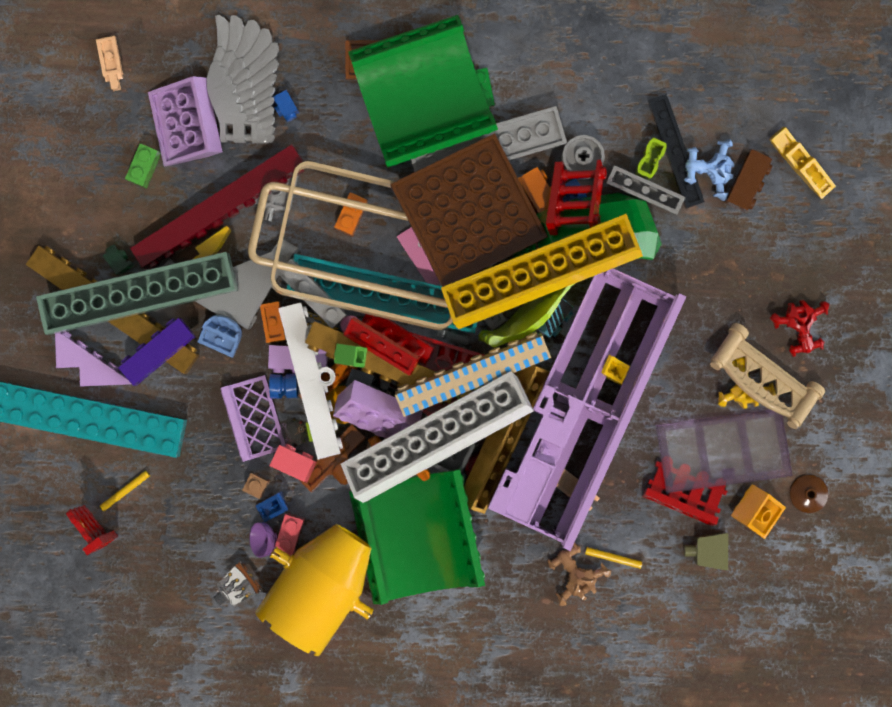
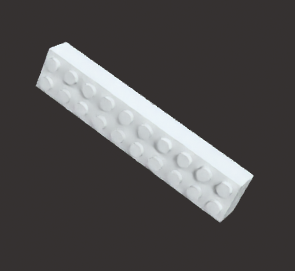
M510 371L341 463V467L354 498L364 503L528 415L534 410L518 377Z

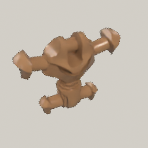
M575 542L571 551L562 550L557 555L558 557L552 561L550 559L547 560L549 568L555 570V567L562 563L564 570L566 569L569 572L568 582L565 586L567 589L561 595L555 593L559 600V606H566V600L571 595L586 600V593L592 591L593 594L596 593V578L603 575L609 578L612 572L603 563L601 568L595 571L578 568L576 565L577 561L573 560L572 556L576 553H581V547Z

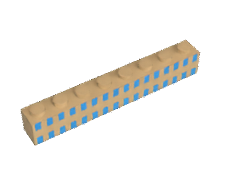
M537 332L531 333L526 336L525 340L520 342L518 339L511 341L505 348L500 349V347H496L489 351L490 354L485 356L479 354L472 357L468 363H456L452 366L453 369L448 371L442 369L435 372L433 377L427 379L425 376L417 379L413 385L404 384L398 387V391H395V397L403 416L405 417L490 383L510 371L515 373L551 358L542 334H537Z

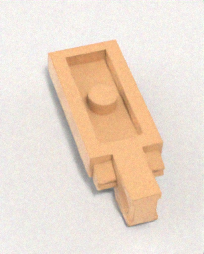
M110 36L96 39L103 77L106 82H110L113 91L121 90L119 79H123V70L116 37Z

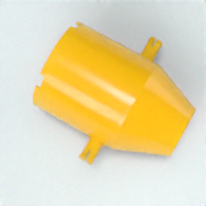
M335 524L299 548L294 555L285 553L277 546L273 549L274 552L272 551L269 557L284 565V570L255 611V614L262 622L265 620L271 624L270 629L281 638L306 653L312 650L315 652V656H320L350 611H355L366 620L369 619V614L371 615L374 609L362 603L359 597L363 591L371 546L360 537L341 525Z

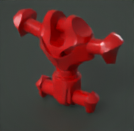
M800 300V306L797 307L791 302L788 303L785 317H779L776 313L770 316L769 319L773 322L775 329L779 328V324H787V327L799 332L797 337L799 345H791L789 348L792 357H796V353H810L816 348L824 349L825 341L821 337L813 341L809 330L817 320L816 316L820 314L828 315L830 305L828 302L821 301L819 307L815 309L810 307L804 300Z

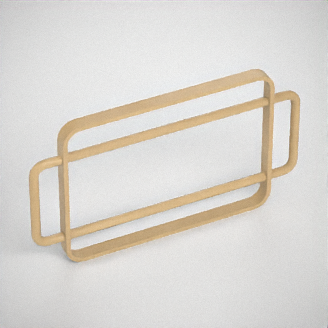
M306 161L300 163L295 168L291 185L270 182L262 188L249 242L248 254L254 263L272 267L270 283L277 293L434 330L445 329L453 322L451 315L447 323L436 324L281 288L276 283V269H281L448 308L445 299L278 261L293 194L408 221L404 212L296 187V177L300 170L310 168L390 188V184L395 181ZM271 190H279L289 194L275 257L272 260L258 256L256 254V247L268 194Z

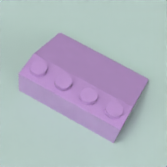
M192 76L148 92L164 166L202 159L223 152L213 106L207 91V78Z

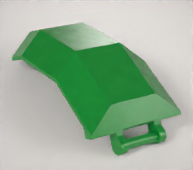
M623 193L601 195L599 208L600 224L627 214L643 255L640 258L653 260L662 244L647 202ZM592 196L576 198L570 201H589L592 199ZM590 208L564 209L561 212V217L589 216ZM547 209L536 215L548 237L536 244H538L539 248L587 230L590 228V225H562L558 229V235H550L546 225ZM536 244L528 247L529 252L537 250Z

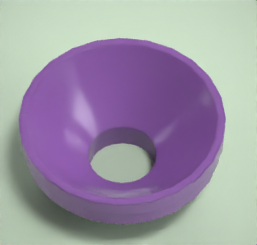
M255 523L250 531L251 549L254 555L259 558L269 556L275 548L277 534L274 533L267 523Z

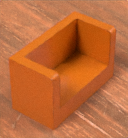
M279 301L261 304L260 306L266 343L286 340L278 309L282 307Z

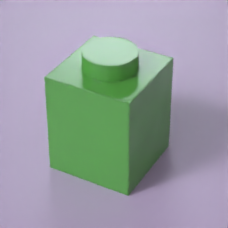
M337 344L334 353V363L365 368L367 348Z

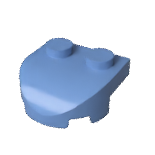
M211 316L202 326L203 329L198 343L233 358L242 337L240 326L226 316Z

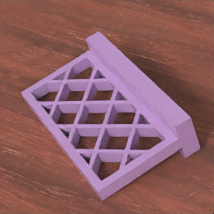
M265 375L220 388L242 462L276 452L277 448L267 445L272 435L280 439L281 446H285L272 399H270V391ZM262 380L264 389L260 395L251 390L254 382ZM242 387L247 390L243 400L235 397L234 388ZM249 391L259 396L255 406L244 401ZM261 398L269 402L270 407L266 413L256 408ZM242 404L253 408L248 418L240 415L239 410ZM255 410L265 415L260 425L250 420ZM266 417L273 419L275 422L272 431L262 427ZM248 422L258 427L253 437L245 431ZM260 428L270 433L265 443L255 438ZM254 440L264 445L260 453L252 455L250 446ZM265 447L270 448V450L264 451Z

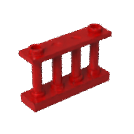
M597 160L596 170L568 171L565 169L563 162H555L546 219L550 235H558V229L562 225L589 224L590 228L600 224L599 208L603 179H606L607 176L606 168L602 166L601 160ZM594 178L593 185L566 186L565 182L568 179ZM592 193V199L589 201H563V196H566V194ZM590 208L589 216L561 217V212L564 209Z
M365 314L362 321L355 317L351 318L343 334L409 376L413 373L418 361L424 364L427 363L434 349L432 345L391 320Z

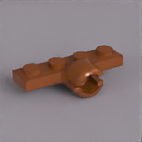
M351 424L340 436L343 449H339L340 454L317 459L308 482L299 480L310 492H313L330 475L340 484H348L341 463L347 461L350 454L366 439L354 425Z

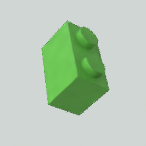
M139 144L125 179L147 189L161 153L148 146Z

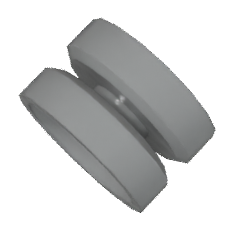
M580 135L570 139L561 155V162H563L565 169L568 171L596 170L597 160H601L603 166L605 159L601 143L588 135ZM583 155L586 158L585 161H581L579 156ZM576 178V179H577V180H588V179H590V178Z

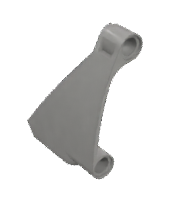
M283 239L278 261L287 263L290 259L294 258V254L298 253L299 248ZM277 244L272 252L260 257L274 260ZM252 260L233 267L238 291L196 301L217 315H223L234 320L247 330H250L257 319L256 313L272 288L270 283L272 267L259 265ZM276 269L275 280H277V278H278V276H279V274H278L277 272H278L280 269Z

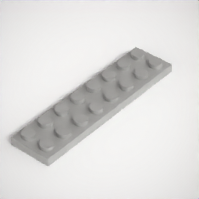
M557 106L496 123L498 130L411 159L414 172L494 133L509 161L565 145L567 141Z

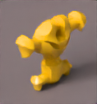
M745 357L732 361L734 367H738L741 372H745ZM773 382L769 384V387L763 386L771 395H776ZM737 384L730 389V393L723 395L722 392H718V405L721 407H725L730 400L737 402L743 409H746L749 403H752L754 407L759 406V403L747 395Z

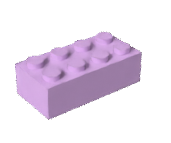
M354 380L337 396L333 416L341 421L356 425L360 429L368 430L377 436L389 438L420 421L423 409L404 417L395 397Z

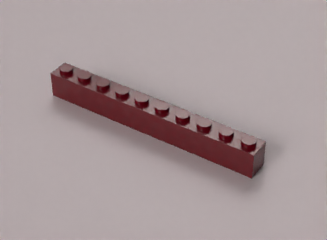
M291 144L131 247V251L142 268L149 270L156 268L161 260L173 257L176 254L175 251L180 248H187L195 238L200 239L204 237L209 229L221 226L224 223L223 220L228 217L233 218L240 213L239 210L254 205L256 203L255 200L260 197L262 188L267 183L279 182L286 184L288 182L287 179L293 176L295 168L304 162L302 157ZM304 169L300 170L297 176L302 174L304 172Z

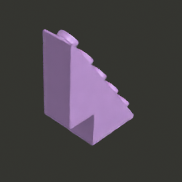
M65 331L55 334L56 368L79 367L80 386L131 384L125 375L118 371L117 365L112 362L106 363L103 361L101 354L96 351L90 352L87 350L88 346L80 340L74 341L71 338L72 334Z

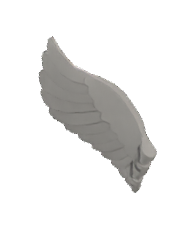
M217 15L215 16L217 49L207 76V91L220 123V141L225 143L228 141H234V143H246L247 141L258 144L271 143L275 139L274 135H272L275 130L273 126L275 122V117L273 116L274 108L271 106L275 99L272 97L275 92V88L272 86L277 77L274 73L279 65L278 61L275 60L279 53V45L276 42H272V35L269 29L263 28L261 30L255 20H248L244 26L242 19L235 15L230 17L229 23L224 17ZM227 125L233 126V133L228 132ZM246 126H251V134H247Z

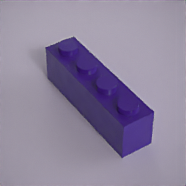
M181 318L171 319L166 323L167 328L162 332L160 330L155 332L150 337L152 340L149 343L141 344L136 348L137 353L132 357L128 355L120 362L122 365L118 368L133 386L141 383L196 337Z

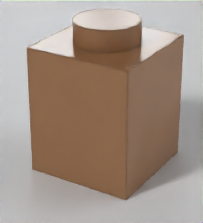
M252 472L242 491L260 499L270 480Z

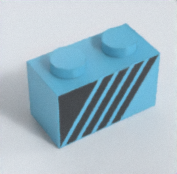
M562 298L551 317L538 330L548 338L551 336L555 337L562 329L560 324L563 321L568 322L574 314L572 312L574 307Z

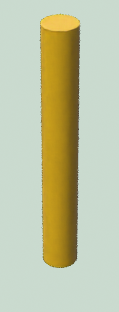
M145 470L100 505L101 509L106 511L149 478L150 474Z
M586 547L585 555L639 569L642 567V561L589 547Z

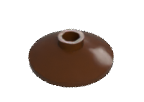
M804 475L793 482L790 489V499L799 511L815 513L821 510L827 503L828 488L819 477ZM809 491L814 493L812 498H809L807 495Z

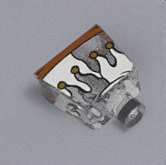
M239 561L217 584L221 591L214 596V599L219 606L228 600L235 606L258 594L263 589L244 563Z

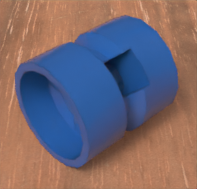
M270 374V399H282L283 396H286V398H298L299 386L296 374H286L285 377L281 374Z

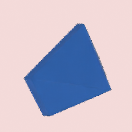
M282 491L256 505L264 522L288 510Z

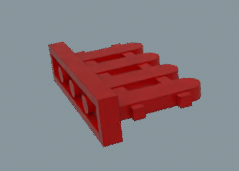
M668 456L662 458L660 462L656 461L655 466L658 469L654 479H649L648 484L651 487L644 489L642 497L707 525L715 526L719 518L714 515L715 513H720L721 509L718 508L722 495L726 496L728 492L724 490L726 487L725 481L717 479L713 484L707 482L708 475L704 471L697 473L696 477L689 475L690 467L687 464L680 465L678 470L672 468L673 460ZM669 472L675 474L671 488L665 486ZM687 480L693 482L689 495L682 493ZM704 488L711 490L706 503L700 500ZM662 490L668 492V496L662 494ZM682 498L686 500V502L683 503L679 501V499ZM697 506L703 507V508H704L703 511L700 510V509H697Z
M85 505L75 507L66 512L71 523L88 543L83 548L86 555L103 549L119 537L115 531L106 533Z

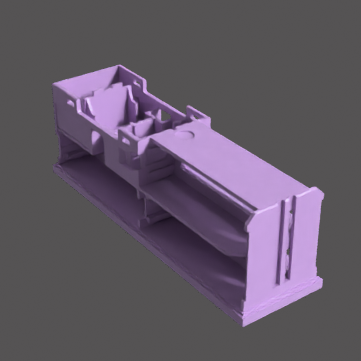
M610 269L593 276L533 408L534 412L542 415L518 470L515 472L508 468L505 469L488 506L490 510L561 542L563 548L571 551L686 296L682 294L673 296L615 269ZM605 283L621 289V292L575 389L560 381ZM643 299L658 307L613 405L597 399L606 379L601 374V371L609 355L616 357L639 304ZM553 394L558 395L556 400H553ZM543 398L547 399L544 407L540 408L539 406ZM587 418L602 424L603 427L556 530L553 529L551 531L540 526L539 523ZM541 438V441L536 449V452L534 456H532L539 439ZM506 479L509 480L508 486L504 484Z

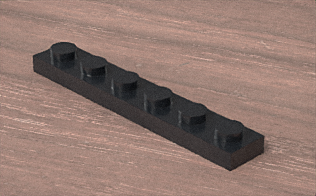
M667 94L648 100L661 141L666 143L665 152L680 195L685 197L683 202L685 209L704 203L705 201L696 176V182L692 185L684 181L687 178L688 171H686L685 164L689 160V156Z

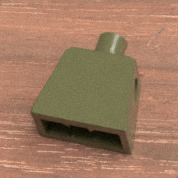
M719 532L695 536V545H684V557H694L695 564L699 566L728 570V533Z

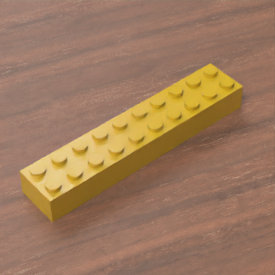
M624 214L441 287L452 321L459 330L643 257L627 214Z

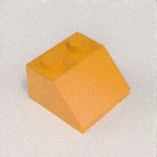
M752 484L745 492L740 503L734 508L731 516L765 539L786 507L770 494Z

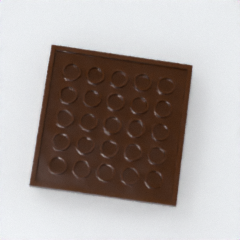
M495 133L390 184L441 287L469 277L548 237Z

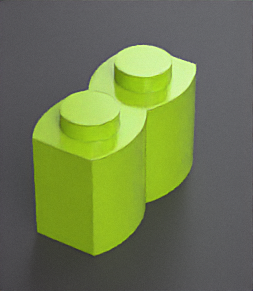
M656 138L650 140L644 149L643 158L636 166L635 175L646 180H650L658 169V161L666 151L665 142Z

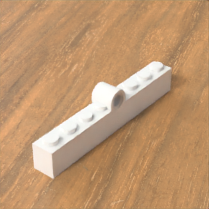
M301 303L278 308L317 459L340 454L339 449H343L341 438H336L335 430H338L336 419H331L330 412L333 411L331 400H326L325 393L328 392L327 386H330L335 381V373L329 367L322 368L321 362H316L315 355H319L318 352L307 348L308 344L305 341L310 332L311 325L306 323L305 318L309 317L306 306L302 307ZM323 372L330 374L329 381L324 382L321 380Z

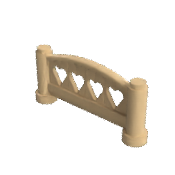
M733 323L728 330V336L712 357L711 367L715 370L723 368L747 395L764 407L788 418V426L797 429L802 425L816 401L823 397L825 389L813 381L808 382L805 387L746 342L745 339L749 335L748 330L741 324ZM745 357V372H741L738 367H734L732 361ZM760 368L761 382L757 384L754 379L748 377V372ZM776 381L775 396L763 388L764 383ZM791 392V407H787L784 402H780L778 399L779 395Z

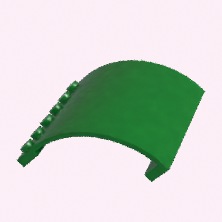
M458 15L348 52L387 167L498 130L496 121L479 83L464 37V28Z
M460 469L430 474V478L426 481H422L418 476L409 478L364 503L354 498L352 491H349L358 536L371 546L366 573L373 604L382 605L390 600L458 587L479 588L485 586V575L481 569V557L476 546V534L471 523L472 516L468 509V497L464 491V479Z

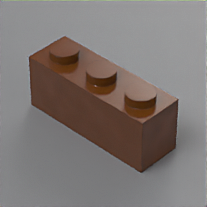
M751 149L747 153L728 193V198L724 203L744 213L749 209L752 210L756 203L754 197L757 192H761L765 182L762 180L765 175H769L773 167L770 164L772 158Z

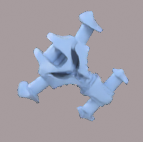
M730 139L718 141L717 144L720 145L719 153H715L708 162H705L703 159L696 160L697 152H699L696 147L688 148L689 160L685 164L688 173L684 181L692 185L696 182L695 172L698 174L707 173L712 184H716L717 194H713V197H718L720 200L725 201L729 194L724 193V184L733 179L734 176L731 174V167H734V162L726 155L728 148L733 146Z

